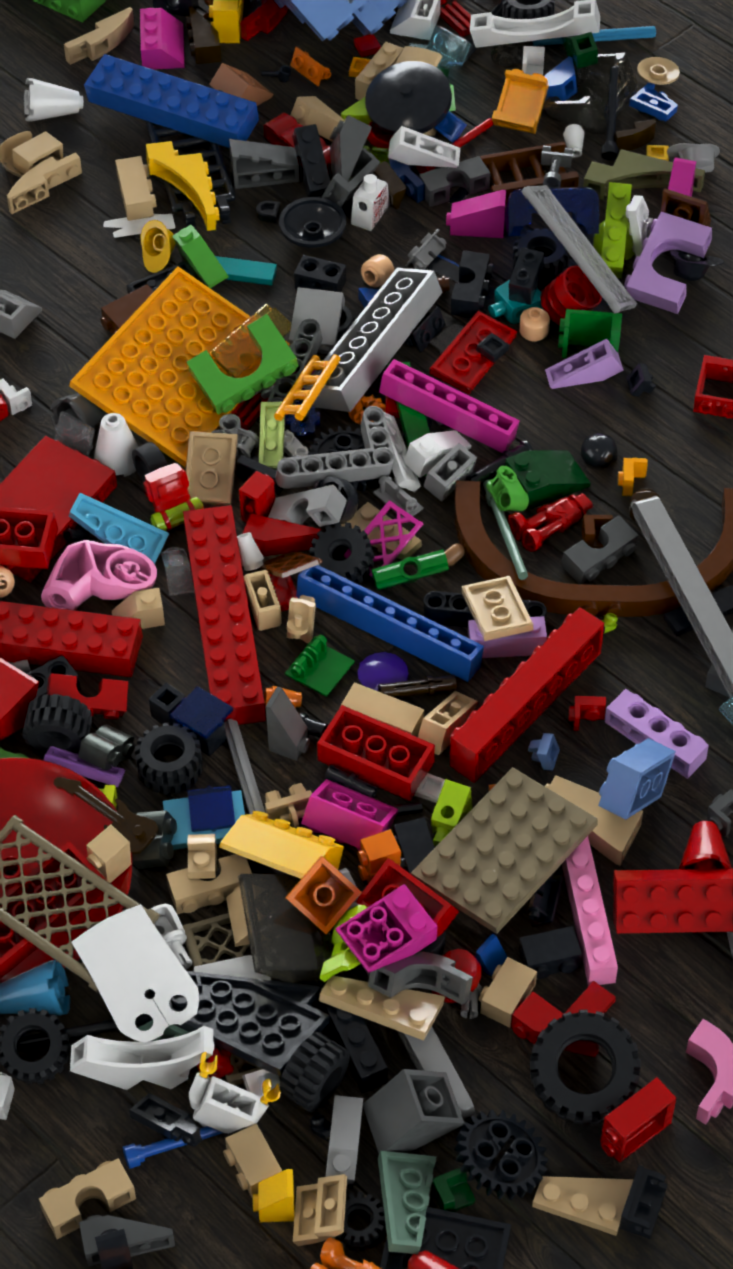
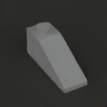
M335 1095L325 1177L345 1174L347 1176V1185L354 1186L363 1098Z

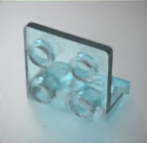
M435 25L428 45L409 43V46L440 53L443 57L437 67L443 65L453 68V66H463L471 43L449 30Z

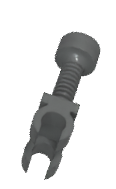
M543 145L541 165L551 166L550 172L544 176L543 185H547L551 191H556L561 186L562 179L560 174H558L559 167L571 168L573 148H565L564 153L551 152V146Z

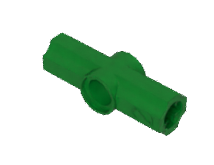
M442 549L417 557H407L403 561L372 569L371 572L376 589L379 591L403 583H413L418 579L449 571L446 555ZM406 565H413L416 567L417 573L407 575L403 568Z

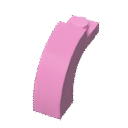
M702 1019L688 1039L686 1053L704 1063L714 1078V1084L700 1103L696 1116L697 1120L706 1125L711 1116L716 1118L719 1115L723 1105L729 1109L733 1105V1043L719 1028Z

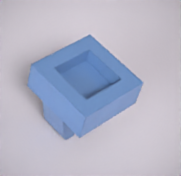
M543 733L542 739L530 742L528 751L533 752L531 759L540 762L543 770H553L560 749L554 734Z

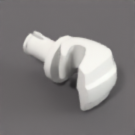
M160 904L151 908L160 914L158 920L154 923L155 927L181 965L184 966L185 970L188 969L193 962L183 947L187 937L174 908L169 904Z

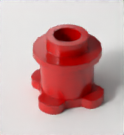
M214 1047L213 1055L205 1060L207 1063H212L215 1060V1056L217 1055L218 1057L217 1070L210 1074L209 1077L214 1076L220 1079L225 1075H231L234 1070V1066L231 1065L230 1061L231 1053L224 1049L219 1053V1050ZM199 1063L197 1064V1068L201 1072Z

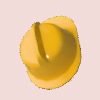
M158 220L148 221L142 228L140 235L143 262L146 269L152 273H157L165 268L175 248V241L172 237L173 233Z

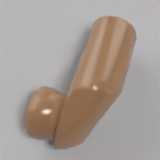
M455 543L444 552L448 566H453L464 556L465 550L461 544Z

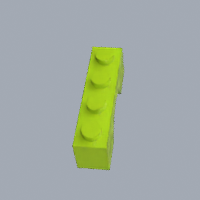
M609 182L601 258L617 278H622L628 226L626 207L630 204L632 184Z

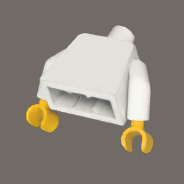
M203 1052L200 1057L201 1072L196 1074L189 1091L190 1105L194 1109L193 1119L203 1127L209 1126L227 1134L256 1124L269 1107L268 1102L277 1101L280 1097L279 1084L271 1089V1079L263 1081V1096L260 1097L214 1076L210 1078L208 1075L213 1074L217 1070L218 1057L216 1055L212 1063L205 1062L207 1052Z

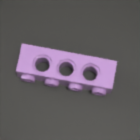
M625 689L606 708L605 723L635 744L650 738L676 751L671 768L686 779L706 760L709 745L703 738L695 736L686 730L681 723L674 722L664 715L660 709L652 707L643 701L638 694H633Z

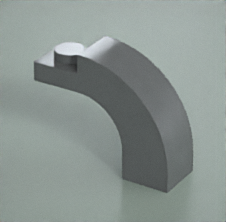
M419 951L412 956L370 972L368 987L390 998L406 989L424 988L438 992L463 1005L469 1001L473 977L456 969V961L450 958Z

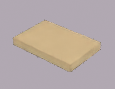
M190 431L186 474L189 481L188 492L191 498L197 497L203 504L232 505L238 444L237 434Z
M510 576L462 586V594L484 641L533 631V622Z

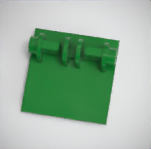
M320 634L314 636L284 674L328 697L355 663V660L326 646L327 638Z

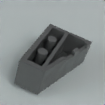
M229 139L231 172L235 189L300 182L299 164L295 147Z

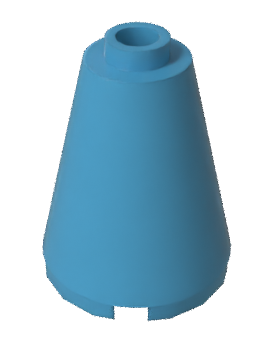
M50 960L0 983V1014H18V1011L21 1010L29 1012V1008H36L37 1011L43 1009L48 1011L50 1015L61 1016L68 1014L70 1010V995L65 996V987L69 985L62 964L58 961L56 962V960Z

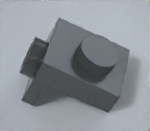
M732 789L724 795L719 794L712 801L708 808L706 821L715 823L719 828L720 834L724 837L730 833L732 823L731 819L728 818L733 813Z

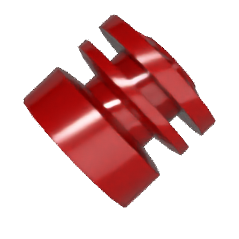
M577 265L569 266L542 290L540 296L543 309L548 313L550 319L560 325V319L565 318L566 309L592 311L602 300L600 293Z

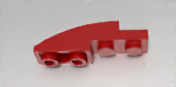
M262 0V6L258 7L240 22L241 38L248 41L260 31L268 34L279 24L289 8L286 5L280 8L274 0Z

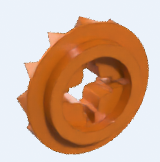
M373 394L370 397L363 395L348 414L355 423L361 425L364 412L363 407L377 406L386 413V406L382 403L381 398L376 399Z

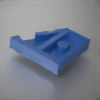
M647 83L630 98L629 106L640 112L652 115L658 120L668 121L677 112L678 105L669 99L663 91L658 93L654 89L655 84Z

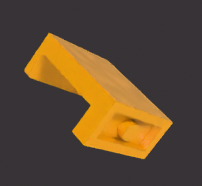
M519 69L506 70L504 86L497 110L493 111L492 121L496 126L536 134L549 87L548 80L545 76L538 73L529 75Z

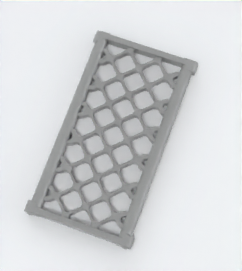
M548 186L524 187L521 191L522 194L528 199L610 306L614 314L635 308L637 302L631 297L568 215Z

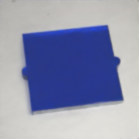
M197 686L186 698L181 699V704L170 716L207 739L218 726L221 727L223 725L222 722L233 711V707Z
M207 786L204 789L187 790L192 832L207 830L215 832L216 829L232 828L235 824L231 786L213 788Z

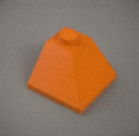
M320 856L286 896V899L327 935L362 892L323 856Z

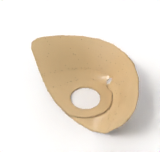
M31 131L18 133L0 145V162L8 172L18 177H22L24 174L13 167L12 149L32 139Z

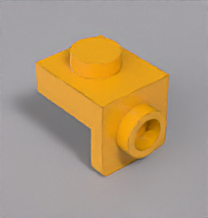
M623 459L622 471H618V486H622V496H632L634 477H646L648 459Z

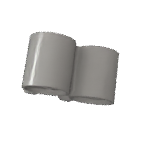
M234 414L222 416L219 420L220 430L211 432L238 435L237 460L241 455L250 458L252 450L259 446L260 438L254 432L242 429L239 417Z

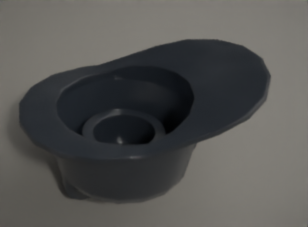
M671 250L670 252L675 258L674 274L690 281H696L704 277L709 266L724 263L722 259L705 255L702 258L680 250Z

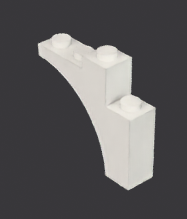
M203 1026L178 1037L146 1043L108 1040L87 1035L71 1046L70 1071L125 1090L130 1089L142 1080L173 1089L188 1079L190 1069L200 1063V1057L203 1052H207L206 1059L213 1055V1029Z

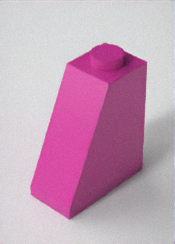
M499 190L452 203L451 213L447 212L446 226H450V235L503 238L506 190Z

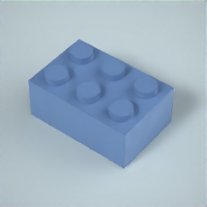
M648 738L636 744L633 748L624 751L616 758H612L606 769L608 772L607 780L599 791L601 799L598 806L626 820L661 798L676 751Z

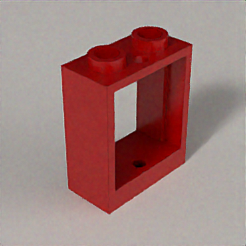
M704 355L693 412L733 418V399L703 395L706 378L733 383V360Z
M657 1077L604 1117L601 1146L608 1156H614L619 1163L672 1122L677 1098Z

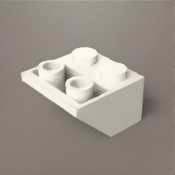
M408 0L398 9L390 29V34L431 40L440 16L441 0Z

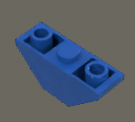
M569 56L544 75L548 80L549 87L543 106L564 103L577 93L573 58Z

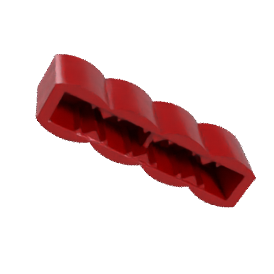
M282 113L264 124V137L272 145L295 147L292 138L294 129L303 127V125L298 124L293 116ZM320 138L328 174L330 175V146L326 145L325 141ZM297 157L299 166L303 168L301 158Z

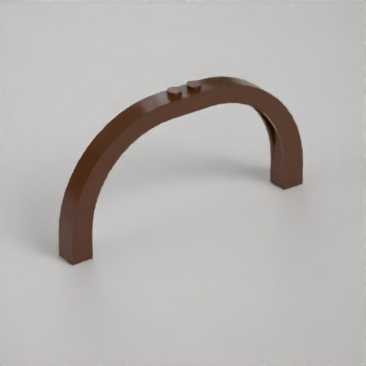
M456 481L455 527L458 540L464 547V554L468 561L484 580L510 576L521 600L541 602L546 606L547 612L558 614H573L581 607L593 616H605L607 613H613L617 617H640L663 614L681 607L668 581L638 586L568 584L544 579L527 572L528 577L526 579L520 580L513 563L494 546L482 524L480 515V481ZM724 488L721 503L723 531L720 539L708 557L697 565L710 592L719 587L733 571V488Z

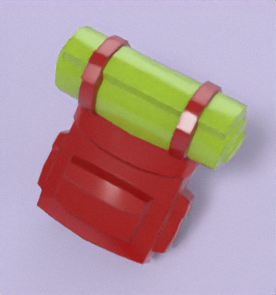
M174 463L145 475V482L143 483L146 491L145 494L148 500L153 503L155 511L151 515L152 526L167 532L174 527L184 524L183 511L204 509L200 499L190 497L186 471L178 464Z

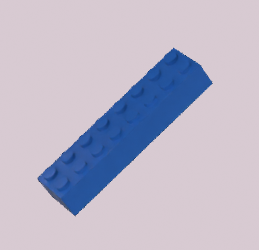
M106 54L103 55L84 84L88 102L230 148L229 139L246 141L259 121L256 102Z

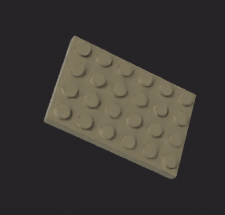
M512 767L411 872V875L452 906L497 934L598 825V818Z

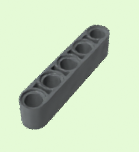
M305 319L299 325L290 347L297 357L299 367L295 371L298 372L277 379L267 402H283L287 394L282 393L290 391L312 355H317L323 339L317 320ZM295 400L292 405H296L298 400ZM292 414L285 415V425L290 421Z

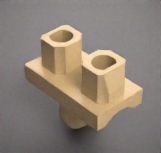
M301 595L299 599L291 598L286 627L287 638L301 639L306 643L313 639L316 609L315 598Z
M298 783L289 788L290 796L281 798L279 791L276 790L267 792L265 794V811L268 814V818L272 820H286L291 822L293 828L299 827L298 819L304 816L309 797L312 794L311 790L306 791L302 783Z

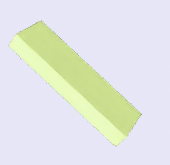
M261 402L259 463L277 470L279 461L284 458L285 416L282 421H278L274 418V414L282 402Z

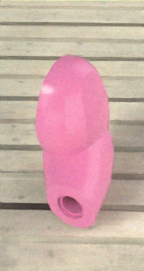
M83 540L68 545L55 563L42 591V602L46 607L75 611L85 600L93 595L103 600L126 599L134 591L151 589L156 581L157 568L154 562L145 554L119 544H102Z

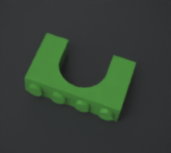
M268 314L247 325L250 337L262 353L261 364L251 375L243 378H233L225 375L220 371L207 350L186 362L189 372L218 415L222 412L231 411L239 402L251 399L256 392L263 388L271 387L277 379L293 374L296 368L299 367L297 357Z

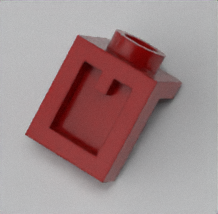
M575 696L574 706H569V721H573V731H579L580 719L590 721L605 719L606 697Z

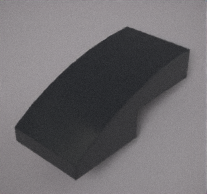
M109 1229L102 1232L100 1236L95 1237L102 1269H134L124 1229Z

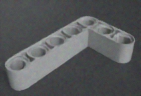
M370 406L363 412L361 433L365 449L283 458L277 466L275 477L277 485L284 489L314 486L316 482L324 480L329 476L345 479L348 482L378 479L382 476L387 477L392 470L394 452L383 410L377 406Z

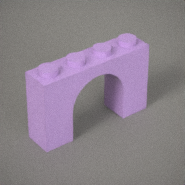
M661 212L658 219H654L652 222L651 234L649 238L646 237L644 239L641 256L635 258L633 264L634 271L632 275L627 276L624 287L634 300L678 314L686 297V284L659 275L653 269L652 264L657 256L669 250H680L704 258L712 241V228Z

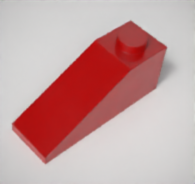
M250 514L243 533L251 532L262 555L271 556L291 551L310 550V547H313L311 543L313 538L318 540L317 533L321 529Z
M532 992L513 1012L511 1028L518 1037L526 1038L535 1044L538 1035L548 1027V1023L553 1019L561 1018L563 1013L538 994ZM577 1041L567 1046L564 1050L595 1057L598 1054L599 1045L591 1041Z

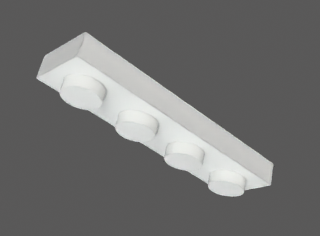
M384 412L394 452L392 466L395 476L394 480L399 487L415 492L421 485L417 475L404 463L407 449L394 416Z

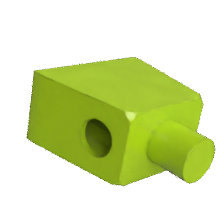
M445 779L431 817L434 846H437L472 810L471 787Z

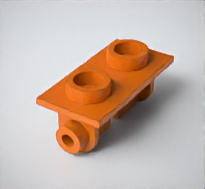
M299 47L295 48L290 64L291 67L317 86H320L321 80H327L331 77L328 67L321 65L309 56L308 52H304Z

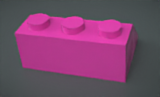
M162 8L140 9L142 66L150 69L185 68L183 23Z
M326 779L310 795L301 824L307 826L315 833H324L334 838L336 842L348 843L361 851L360 840L390 830L399 809Z

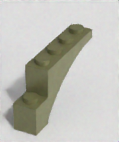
M621 149L613 166L591 162L584 177L583 195L604 200L608 196L609 182L632 184L631 190L653 187L668 188L673 162ZM696 168L693 191L701 192L704 184L705 170Z

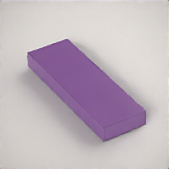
M50 746L43 760L68 768L81 776L109 785H116V787H119L125 770L120 767L103 770L78 758L76 753Z

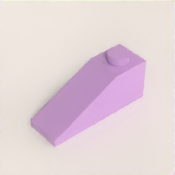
M608 339L545 369L551 389L604 381L624 371L619 354Z

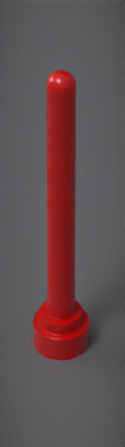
M492 118L486 119L451 145L463 147L493 126ZM416 165L419 174L435 170L436 168L434 166Z

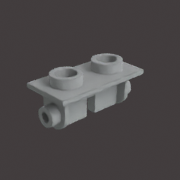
M439 229L432 235L428 233L420 242L422 244L420 248L415 246L407 255L410 259L405 265L406 267L412 263L415 269L425 270L434 258L446 248L445 239L437 236Z
M382 476L379 479L380 488L374 491L373 494L386 504L390 500L411 516L424 509L414 497L408 495L393 482L391 477Z

